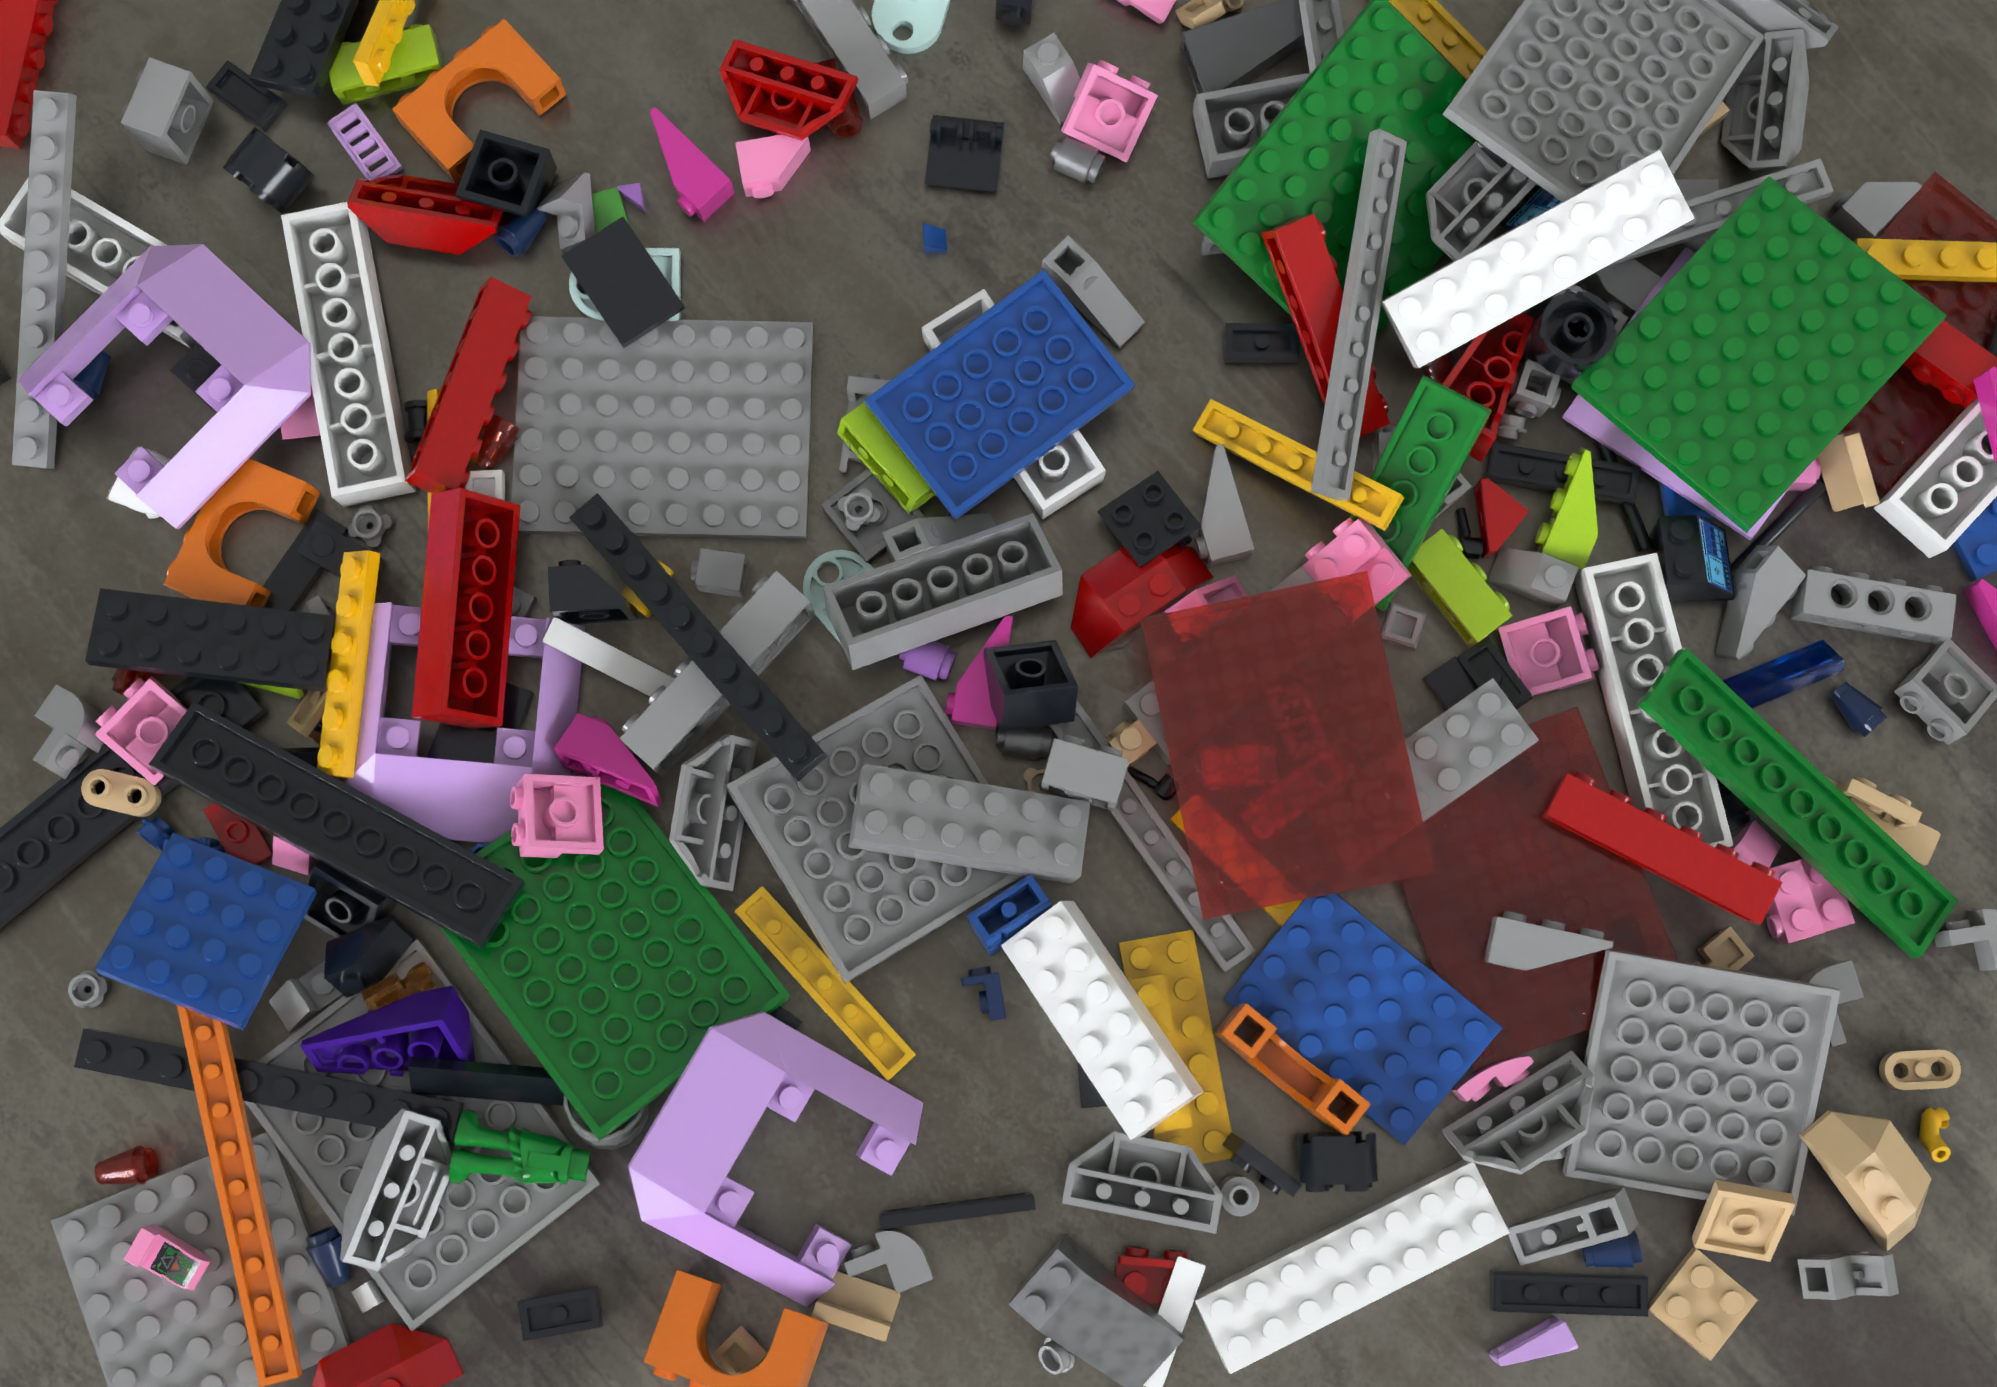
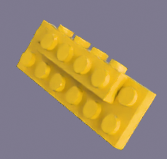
M1194 930L1118 943L1123 974L1204 1091L1152 1129L1154 1139L1190 1146L1202 1164L1230 1159L1234 1153L1222 1144L1232 1130Z

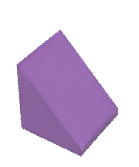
M635 183L618 186L621 197L646 214L641 184Z

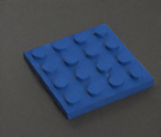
M173 833L95 969L101 975L244 1030L317 892L311 886Z

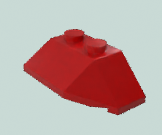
M734 39L719 68L734 109L741 122L800 141L844 111L859 80L855 75Z
M408 175L384 176L373 180H368L367 178L357 179L347 201L348 208L387 243L461 255L494 234L503 213L499 209L457 198L455 194L459 184Z
M1178 544L1174 545L1141 568L1128 551L1122 547L1081 574L1070 629L1087 655L1092 659L1170 608L1195 589L1211 581L1214 577L1203 561L1199 559L1193 547L1185 546L1180 548Z
M391 1323L320 1359L312 1387H441L462 1376L464 1372L448 1338L417 1329L411 1331L407 1326Z

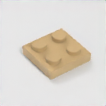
M1715 1179L1692 1235L1694 1248L1770 1262L1795 1206L1792 1193Z
M1692 1247L1648 1303V1310L1704 1358L1711 1361L1758 1299L1702 1252Z

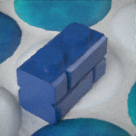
M1029 874L968 914L967 918L971 929L988 954L993 956L1003 949L1001 945L1049 910L1052 904L1034 877Z

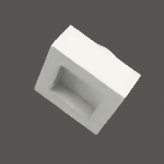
M503 470L469 471L470 476L465 486L466 490L505 500V473Z

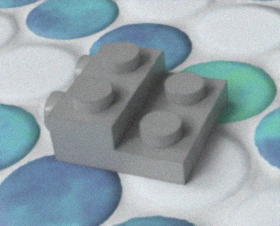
M1951 639L1939 643L1921 665L1911 670L1894 692L1901 698L1900 705L1906 712L1917 714L1928 725L1927 731L1932 738L1944 741L1949 745L1967 735L1997 698V684Z

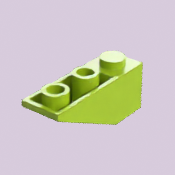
M1580 447L1578 454L1572 453L1567 461L1564 474L1569 476L1563 489L1559 487L1556 489L1549 506L1550 509L1554 510L1549 523L1543 522L1541 524L1535 543L1539 544L1537 549L1539 553H1545L1579 567L1578 569L1582 570L1585 568L1597 540L1598 527L1591 451Z

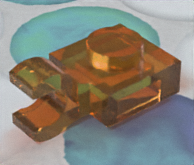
M425 961L413 966L402 980L395 972L362 991L363 1001L371 1011H374L414 993L432 990L436 986L430 977L433 973Z

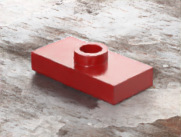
M215 803L203 809L227 854L257 866L272 858L273 849L261 828Z

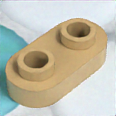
M97 769L90 772L84 778L81 786L82 796L90 805L137 817H146L153 814L161 803V792L157 785L154 786L144 778L106 769ZM103 781L105 790L101 794H97L96 785ZM140 790L142 798L139 802L134 803L132 795L135 791Z
M1947 1050L1894 1051L1882 1058L1879 1065V1074L1882 1081L1892 1089H1939L1951 1087L1959 1080L1961 1065L1957 1057ZM1934 1062H1937L1940 1066V1072L1936 1076L1931 1070ZM1896 1064L1902 1067V1075L1900 1077H1896L1893 1072Z

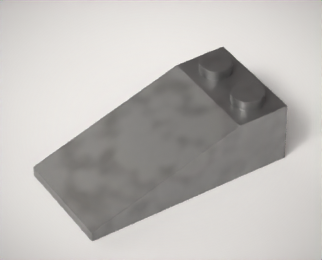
M1066 1233L1017 1288L1009 1303L1016 1312L1038 1331L1123 1387H1142L1185 1338Z

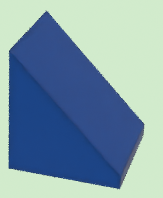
M923 223L925 253L947 252L946 229Z

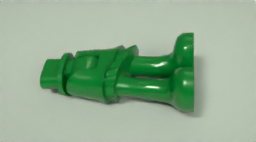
M463 1109L456 1130L455 1145L478 1146L510 1151L512 1157L489 1156L455 1148L451 1157L449 1182L455 1184L463 1183L473 1173L515 1177L516 1182L523 1181V1184L556 1182L567 1184L569 1179L585 1182L591 1151L574 1148L575 1143L567 1145L566 1142L558 1138L535 1133L524 1127L520 1131L511 1125L509 1133L485 1128L479 1124L476 1112Z

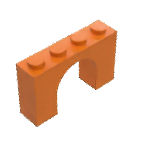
M505 19L497 25L488 27L477 41L469 47L459 50L451 62L441 70L432 72L427 77L425 83L415 91L402 96L397 105L392 108L404 129L455 184L461 181L474 147L473 142L453 122L454 105L466 89L477 83L487 81L505 84L512 88L539 117L567 95L560 77Z
M249 458L200 508L193 525L188 528L184 535L183 545L176 559L171 562L167 569V577L163 585L196 600L264 607L271 591L229 571L222 557L224 535L234 520L254 510L271 511L305 525L321 492L303 480Z
M1247 1003L1237 1004L1213 1035L1332 1132L1348 1135L1371 1103L1341 1079L1330 1077L1297 1053L1275 1033L1277 1027Z
M676 1271L643 1361L646 1364L655 1366L654 1375L671 1381H675L677 1375L690 1379L688 1387L808 1386L829 1323L784 1308L772 1345L764 1360L749 1372L731 1375L715 1364L709 1354L706 1341L708 1324L722 1285L684 1271Z

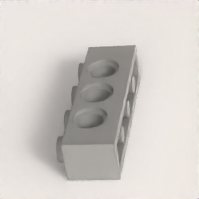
M1811 566L1808 570L1804 571L1807 576L1798 586L1799 590L1792 600L1790 616L1792 620L1939 644L1952 638L1957 595L1945 593L1942 587L1935 585H1921L1919 588L1906 586L1907 582L1900 579H1884L1881 582L1869 580L1870 576L1865 573L1849 572L1846 575L1834 574L1833 569L1829 567ZM1832 589L1840 593L1842 597L1841 605L1836 604L1832 600ZM1868 596H1872L1877 600L1879 605L1878 611L1873 610L1869 606ZM1906 602L1914 607V618L1907 614L1905 610Z

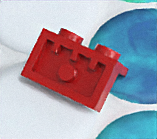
M1126 1246L1125 1253L1116 1252L1115 1276L1145 1303L1161 1305L1177 1258L1182 1257L1194 1262L1196 1261L1187 1258L1188 1252L1164 1250V1256L1149 1255V1248Z

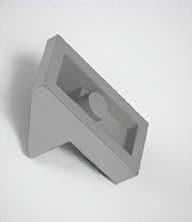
M583 172L560 182L537 206V209L557 215L561 251L568 252L595 235L590 173Z
M325 961L299 979L290 978L269 1000V1003L289 1033L305 1024L343 996L324 978Z

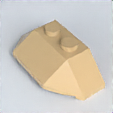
M1828 1110L1799 1135L1883 1251L1887 1252L1915 1228L1932 1178L1890 1120Z

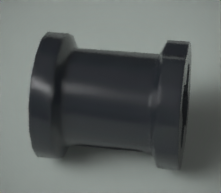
M411 400L404 403V411L407 412L408 432L404 434V440L408 443H420L427 425V400Z

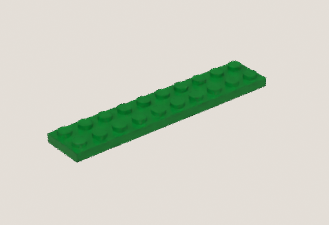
M1687 647L1678 650L1638 703V706L1910 958L1922 957L1955 907L1958 899Z

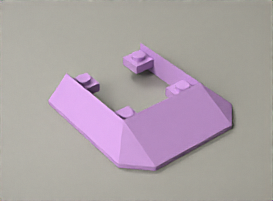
M204 244L150 246L17 379L28 395L35 398L61 424L67 427L93 401L73 379L125 327L148 346L174 320L212 355L221 366L195 392L217 413L165 466L147 449L141 446L114 473L136 494L135 496L178 530L311 395V343Z
M392 602L374 603L354 778L337 779L449 840L492 843L511 830L514 823H518V810L511 809L510 793L512 787L517 786V783L524 774L571 776V771L563 768L554 747L577 715L582 662L542 641L553 618L536 619L511 616L508 655L543 659L536 730L497 728L494 764L417 757L421 722L419 720L385 718L384 714L392 645L418 647L421 607L393 605ZM568 623L585 632L584 626Z
M761 1011L709 1027L628 1164V1169L640 1218L643 1222L807 1307L836 1284L832 1279L852 1244L839 1235L815 1224L796 1256L741 1227L737 1222L755 1192L750 1187L727 1176L767 1107L796 1122L813 1091L816 1089L874 1122L858 1149L856 1156L892 1176L909 1144L916 1145L923 1102Z

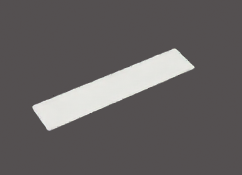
M556 617L553 618L542 640L557 650L650 697L659 687L664 685L667 688L674 680L673 677Z
M1178 1257L1158 1314L1182 1334L1206 1266ZM1176 1349L1143 1386L1163 1387Z

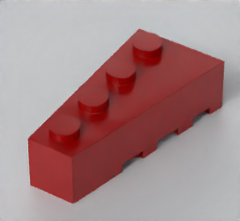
M1524 312L1475 337L1442 383L1493 410L1469 456L1480 463L1495 442L1498 426L1507 405L1506 401L1517 374L1516 370L1534 319Z

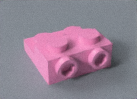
M1101 59L1097 65L1088 62L1073 95L1075 100L1061 132L1127 163L1158 95L1149 91L1150 83L1134 75H1131L1129 81L1118 76L1119 68Z
M1350 517L1333 530L1337 537L1328 545L1321 541L1305 554L1309 561L1302 567L1325 595H1329L1348 620L1354 623L1412 575L1370 523L1361 518L1354 522Z
M1572 606L1498 628L1508 664L1532 696L1596 680L1593 671L1600 670L1598 658L1594 648L1587 650L1583 635L1589 634L1588 625L1583 612L1576 614L1575 608Z
M151 676L146 682L139 677L123 693L128 700L118 710L111 705L95 721L101 727L94 735L155 786L164 775L153 770L149 763L188 709L154 677Z
M524 774L517 783V786L512 787L510 806L511 809L518 810V823L513 824L511 840L513 846H519L520 857L558 858L562 853L599 855L604 850L600 777Z
M1802 858L1770 867V869L1775 871L1773 878L1783 882L1768 910L1769 916L1767 917L1768 930L1773 938H1777L1778 944L1792 943L1855 923L1847 898L1805 859Z

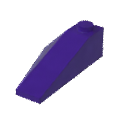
M453 986L414 993L302 1040L300 1045L317 1072L365 1074L368 1069L389 1070L390 1076L403 1077L404 1071H409L408 1065L411 1057L476 1062L469 1012Z

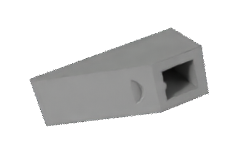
M1069 235L1042 260V270L1044 269L1066 298L1118 348L1145 324L1142 317L1098 263Z
M990 513L962 515L956 521L952 516L916 518L882 533L887 553L892 563L995 527L996 524Z
M1756 545L1734 573L1733 586L1735 598L1727 602L1715 655L1718 658L1740 660L1753 649L1754 641L1762 631L1773 624L1777 612L1785 602L1796 595L1799 590L1798 586L1807 576L1779 546Z
M1504 911L1503 917L1496 916L1492 918L1484 962L1527 971L1613 948L1614 942L1603 940L1604 932L1581 928L1580 934L1564 931L1566 925L1564 923L1542 919L1541 926L1526 923L1527 915Z

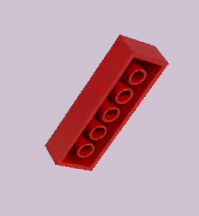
M463 488L433 493L431 495L412 718L470 729L502 726L520 517L519 504Z

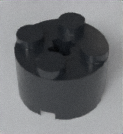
M256 127L249 132L223 166L232 176L250 187L249 190L265 203H269L282 214L293 204L315 176L303 164L275 142H272V139Z
M1579 291L1578 293H1565L1557 296L1548 304L1533 325L1529 343L1531 353L1546 370L1553 374L1566 378H1575L1581 375L1585 370L1596 365L1611 349L1615 341L1616 329L1614 328L1612 319L1614 316L1611 308L1600 297L1589 292ZM1570 331H1573L1576 334V336L1573 337L1570 334Z
M1332 1131L1318 1132V1136H1311V1140H1309L1308 1133L1298 1134L1300 1183H1305L1306 1192H1327L1334 1185L1345 1184V1191L1363 1192L1369 1191V1188L1372 1187V1182L1378 1181L1375 1132L1366 1134V1139H1362V1131H1350L1348 1135Z

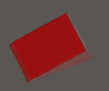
M1489 478L1480 479L1473 487L1479 538H1483L1482 559L1490 558L1529 513V510Z

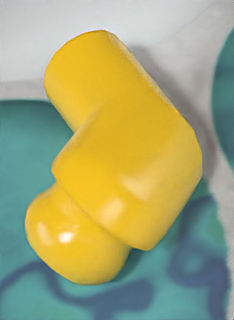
M1930 1107L1921 1114L1919 1141L1935 1162H1943L1950 1157L1951 1151L1940 1137L1939 1129H1945L1949 1126L1950 1123L1947 1120L1950 1117L1944 1108L1933 1109Z

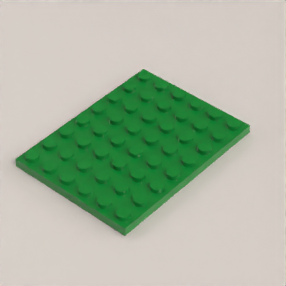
M1370 0L1191 222L1291 315L1261 233L1296 217L1315 214L1316 219L1322 223L1325 229L1326 238L1324 242L1328 253L1333 256L1337 263V278L1341 289L1344 290L1369 132L1377 129L1384 130L1407 141L1382 300L1424 278L1444 254L1431 239L1425 194L1478 141L1442 115L1466 80L1388 0ZM1382 306L1380 307L1376 338L1389 322Z
M1768 176L1615 338L1611 349L1596 365L1585 370L1573 382L1571 389L1747 533L1947 315Z
M601 783L604 850L599 855L562 853L558 858L520 857L519 846L512 845L511 829L476 853L478 856L523 879L525 883L485 948L482 950L440 927L598 1141L602 1140L678 1082L709 1027L761 1011L770 1014L790 999L789 992L709 890L699 884L668 838L635 797Z

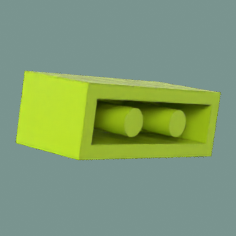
M414 24L403 30L402 39L396 44L392 53L389 70L384 73L378 87L365 85L353 62L361 41L355 43L342 42L329 77L334 93L342 105L420 86L425 83L427 77L432 72L441 70L444 67L438 39L430 24Z
M865 401L841 418L837 434L909 515L935 495L866 406Z
M1442 528L1421 544L1408 571L1468 647L1472 648L1513 615L1509 611L1510 605L1506 598L1498 591L1493 592L1485 582L1487 577L1481 567L1475 562L1470 563L1462 553L1463 546L1460 541L1451 533L1447 535Z

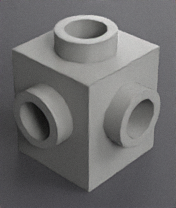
M1526 360L1516 372L1517 374L1510 389L1506 406L1515 408L1514 411L1523 417H1541L1549 407L1554 409L1562 390V388L1558 387L1561 376L1549 372L1539 362Z

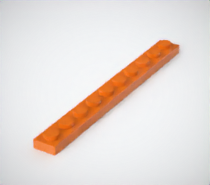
M177 1005L259 1387L299 1378L302 1375V1369L227 1024Z

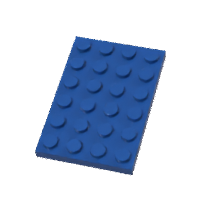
M1043 269L867 397L865 404L956 521L1135 388V383Z
M1321 880L1317 882L1224 996V999L1233 1007L1237 1004L1247 1003L1277 1027L1275 1033L1297 1053L1330 1077L1341 1079L1371 1103L1365 1114L1403 1145L1409 1141L1502 1029V1025Z

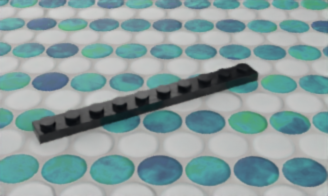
M598 493L569 517L798 782L828 757Z
M83 1029L74 1067L195 1091L185 1047L94 1029ZM234 1057L243 1101L378 1128H384L404 1108L440 1120L446 1140L449 1142L455 1141L457 1126L463 1111V1102Z

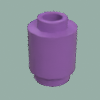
M933 641L900 653L899 659L904 661L903 669L935 681L938 678L947 681L957 653L949 650L950 646Z

